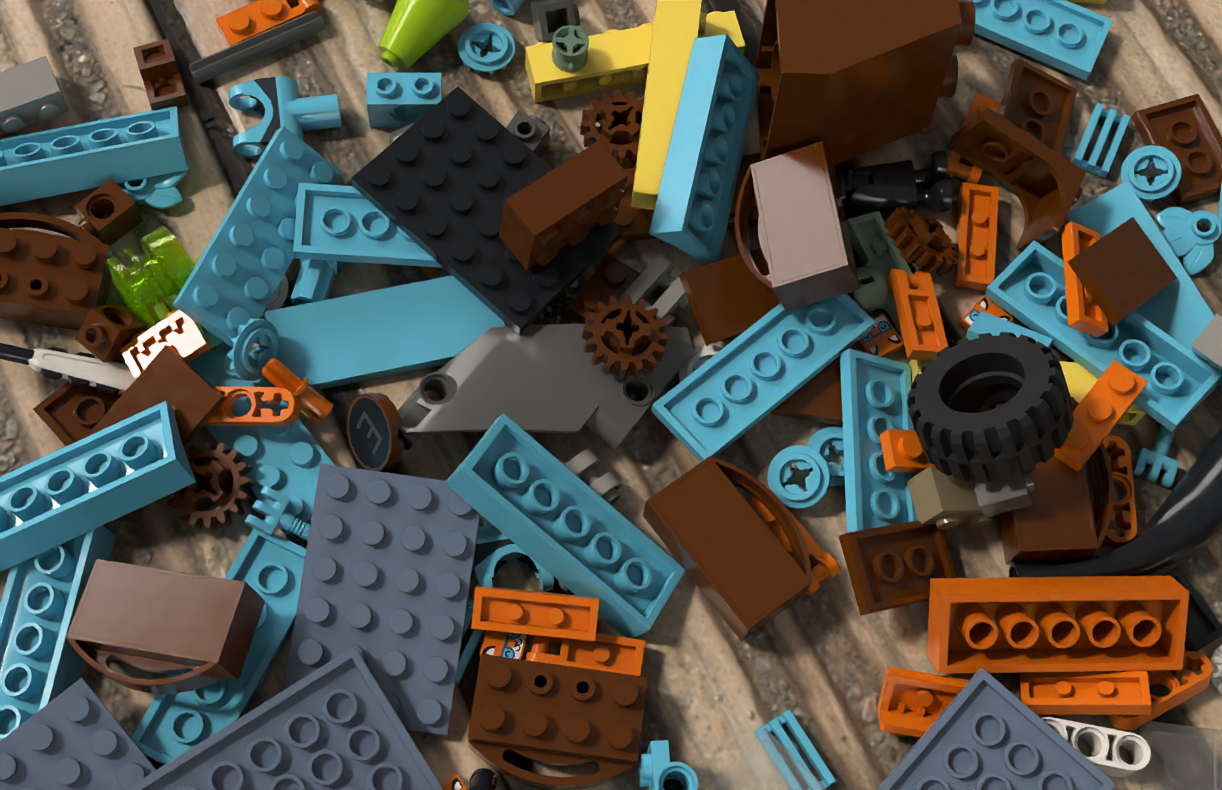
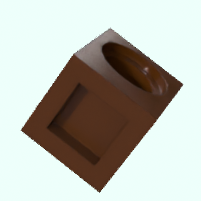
M112 179L75 205L81 221L77 223L78 226L98 238L103 244L110 246L143 222L136 203ZM113 213L108 218L100 219L104 214Z
M121 302L91 307L75 340L104 363L124 358L119 349L130 343L133 336L146 331L149 325Z

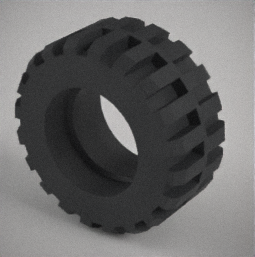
M1000 332L999 336H992L991 333L979 334V338L972 340L965 338L957 341L958 345L950 349L945 347L938 352L936 359H929L921 369L922 374L916 375L908 394V413L926 458L940 472L948 476L953 475L955 479L969 482L970 479H975L979 484L991 483L992 479H1000L1004 482L1012 480L1015 474L1023 472L1026 475L1034 471L1035 465L1039 462L1045 464L1054 456V449H1060L1066 441L1067 433L1070 432L1074 421L1073 403L1057 356L1053 355L1051 349L1039 341L1036 343V340L1022 334L1018 338L1010 332ZM1008 401L995 409L973 413L985 405Z

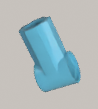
M300 259L301 268L291 295L292 304L301 305L327 300L335 275H340L345 262Z

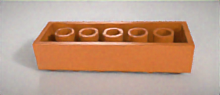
M1170 575L930 578L926 655L938 674L976 673L980 668L985 669L988 673L1183 670L1189 591Z

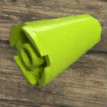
M397 0L378 46L379 50L383 53L380 58L395 70H398L400 67L408 69L468 16L471 11L469 10L470 3L468 0Z

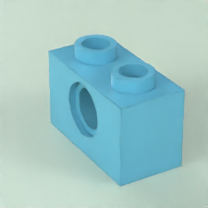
M367 73V111L370 128H402L418 121L443 99L441 73Z

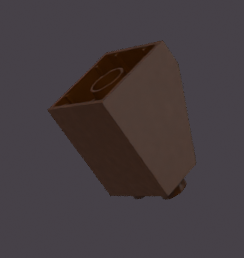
M767 0L755 62V69L760 74L756 97L761 161L822 141L835 166L929 127L938 97L952 98L955 94L958 81V59L956 54L952 53L954 46H969L972 42L976 18L974 2L972 0Z

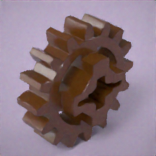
M616 89L614 97H609L604 91L601 93V102L591 99L589 101V110L584 109L582 112V122L580 125V135L584 136V147H589L600 141L615 159H618V163L621 166H624L626 158H630L636 164L641 128L637 123L642 121L644 98L639 101L634 100V91H630L627 97H623L620 89ZM597 122L600 124L599 129L602 131L601 134H599L596 129Z
M902 206L901 208L897 207L886 220L887 223L884 227L889 230L887 233L888 237L893 239L894 246L899 248L901 252L900 256L909 264L912 262L919 268L927 269L930 274L936 272L939 276L947 274L958 262L959 254L954 251L956 246L951 243V239L945 234L942 229L944 226L935 218L932 220L922 213L916 212L915 209L909 211L905 206Z
M630 295L625 296L623 303H619L615 296H610L607 306L599 301L596 303L594 313H588L585 321L586 326L583 328L581 337L586 340L583 350L585 353L594 352L591 363L597 365L603 362L605 364V374L608 375L613 369H617L619 377L624 379L626 372L631 370L633 375L638 378L642 373L643 367L651 372L654 370L656 360H662L666 350L664 347L669 339V335L663 333L666 321L655 320L658 313L657 308L649 311L644 309L646 300L641 299L636 305L632 304Z
M204 441L202 451L193 445L189 446L190 457L187 459L196 483L174 492L175 496L167 502L168 505L179 509L176 515L178 519L185 522L189 520V525L198 529L205 525L210 530H216L218 520L227 526L232 525L230 515L236 513L243 516L245 512L240 506L242 501L252 502L253 497L246 493V488L255 486L256 481L245 476L253 469L252 466L246 462H241L244 457L242 453L235 449L231 451V447L222 442L216 448L215 444ZM212 461V462H211L209 465H207V466H200V465H202L203 463ZM203 477L210 480V483L213 485V489L217 492V494L210 491L211 489L209 488V486H207L208 483L203 479ZM212 505H220V507L214 510L202 511L203 509L208 510Z

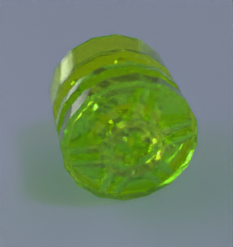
M161 225L140 239L146 254L144 258L140 259L128 247L122 250V254L129 265L127 269L115 256L105 261L113 280L112 283L130 310L143 319L150 328L161 322L153 307L158 306L164 315L173 311L168 298L172 295L178 296L195 267L187 252L164 225Z

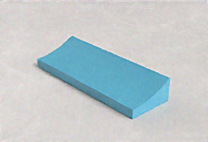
M727 34L694 39L649 230L650 235L677 247L698 261L702 266L720 260L760 74Z
M177 106L0 139V206L97 188L110 179L118 184L188 170L181 120Z
M1128 180L1100 197L1068 212L1069 222L1073 221L1100 233V239L1134 217L1177 277L1134 311L1193 352L1191 345L1215 316ZM1222 377L1216 387L1222 385Z
M1035 240L986 289L985 296L1033 331L1053 338L1052 345L1096 377L1100 378L1112 362L1116 360L1147 380L1148 384L1145 390L1133 404L1172 432L1214 391L1222 377V372L1135 311L1114 325L1108 320L1109 332L1099 337H1094L1069 327L1063 260Z
M452 275L263 312L265 320L271 322L278 332L279 350L276 359L300 379L307 377L309 379L308 384L315 390L445 365L490 328L505 326L503 320Z
M167 401L0 477V572L196 483L181 441L174 409Z
M504 413L494 421L469 455L444 483L575 595L600 598L599 615L625 637L635 638L650 630L686 570Z
M103 525L10 567L0 602V741L80 678L84 659L66 639V635L96 559L110 561L116 534Z

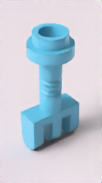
M1190 415L1180 425H1186ZM1161 424L1153 451L1144 447L1141 448L1137 453L1132 471L1134 475L1140 476L1144 471L1145 464H1149L1146 479L1155 482L1160 470H1164L1161 485L1170 488L1180 463L1167 457L1176 429L1172 432Z
M264 486L260 494L274 503L272 506H269L264 502L256 500L252 508L266 516L264 521L248 514L244 522L268 536L272 534L274 528L278 525L308 541L310 524H306V522L284 511L291 498L268 486Z

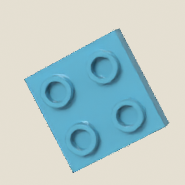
M668 740L651 741L646 754H641V761H638L640 787H647V790H664V784H674L680 790H698V778L694 770L685 763L670 762Z

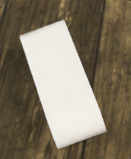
M1053 717L1041 718L1079 752L1078 738L1087 741L1091 747V756L1085 757L1106 775L1126 777L1145 768L1150 761L1151 751L1147 741L1135 733ZM1120 746L1125 747L1132 756L1131 765L1125 763L1119 756Z

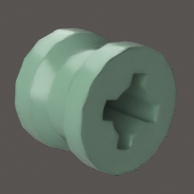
M566 25L559 28L554 33L552 39V61L562 71L576 72L582 69L588 60V35L585 30L574 25Z

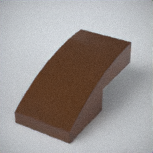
M169 38L133 47L151 109L189 106Z

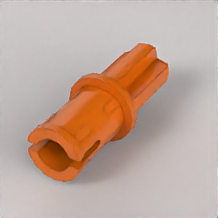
M272 357L261 368V375L274 386L286 388L299 399L301 410L314 420L316 424L324 420L332 410L333 403L329 402L309 385L307 377L300 379L278 359Z

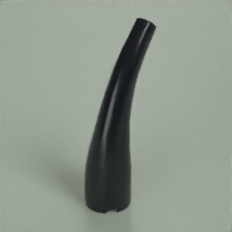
M1222 426L1142 531L1127 544L1094 558L1070 564L1052 566L1049 560L1011 564L1009 577L1148 576L1182 560L1222 535Z

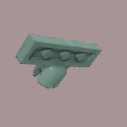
M879 211L850 218L846 221L850 241L862 263V267L856 268L861 289L846 294L851 298L855 297V302L865 312L876 309L885 310L891 317L903 340L893 292L889 291L887 281L891 269H902L906 271V274L913 273L907 262L900 256L899 248L894 246L893 239L888 237L887 233L889 230L884 227L885 222Z

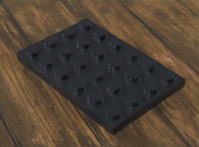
M458 86L351 178V185L518 335L613 246L623 233V230L613 221L605 226L598 224L591 228L588 235L574 246L567 244L559 249L556 257L546 265L540 266L537 264L526 270L499 237L505 200L553 169Z

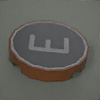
M371 392L358 395L350 404L347 415V435L355 459L366 470L383 471L392 469L399 462L404 448L403 439H398V429L402 428V421L396 406L382 393L375 394Z

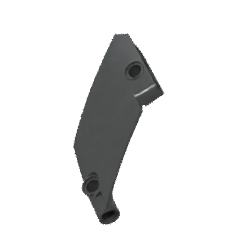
M586 324L529 325L519 335L509 326L492 327L440 370L429 373L422 378L418 388L397 410L402 421V428L398 429V439H403V449L410 450L422 436H428L432 433L487 432L494 421L504 413L525 432L577 434L586 424L592 432L616 450L693 353L694 348L688 328L666 326L663 333L669 335V339L664 347L666 350L661 361L656 360L654 370L650 372L643 367L642 373L638 378L629 370L626 372L624 379H621L617 369H613L607 375L604 373L605 364L603 362L597 365L591 363L594 352H584L586 340L581 338ZM435 391L441 395L443 400L433 401L426 396L425 392ZM626 391L636 393L640 401L630 399Z

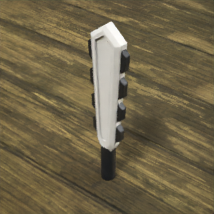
M0 343V359L28 365L33 370L41 372L43 377L58 380L64 378L69 380L72 385L83 388L90 385L96 387L99 392L109 395L123 394L135 381L129 366L120 359L103 363L100 359H96L93 354L89 353L69 354L65 349L57 347L30 350Z

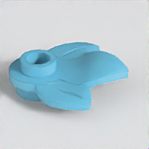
M187 161L188 170L118 183L117 185L136 205L147 203L156 209H168L183 202L181 194L175 186L188 173L190 163ZM135 183H142V184H141L140 186H138V187H132V186H131V185H133V184H135Z
M1169 207L1155 216L1156 222L1164 229L1161 231L1162 235L1177 258L1182 257L1184 269L1189 276L1198 274L1211 263L1214 258L1213 243L1218 240L1222 232V224L1217 215L1207 210H1199L1192 213L1182 207ZM1204 222L1209 226L1210 230L1208 232H1201L1198 230L1197 224Z

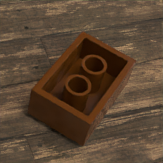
M597 141L506 199L499 237L526 270L537 264L540 266L546 265L556 257L559 249L567 244L571 246L578 244L588 235L591 228L598 224L605 226L618 215V207L625 194L624 188L629 175L600 141Z

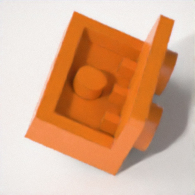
M887 666L877 705L880 730L898 737L908 735L921 738L969 680Z

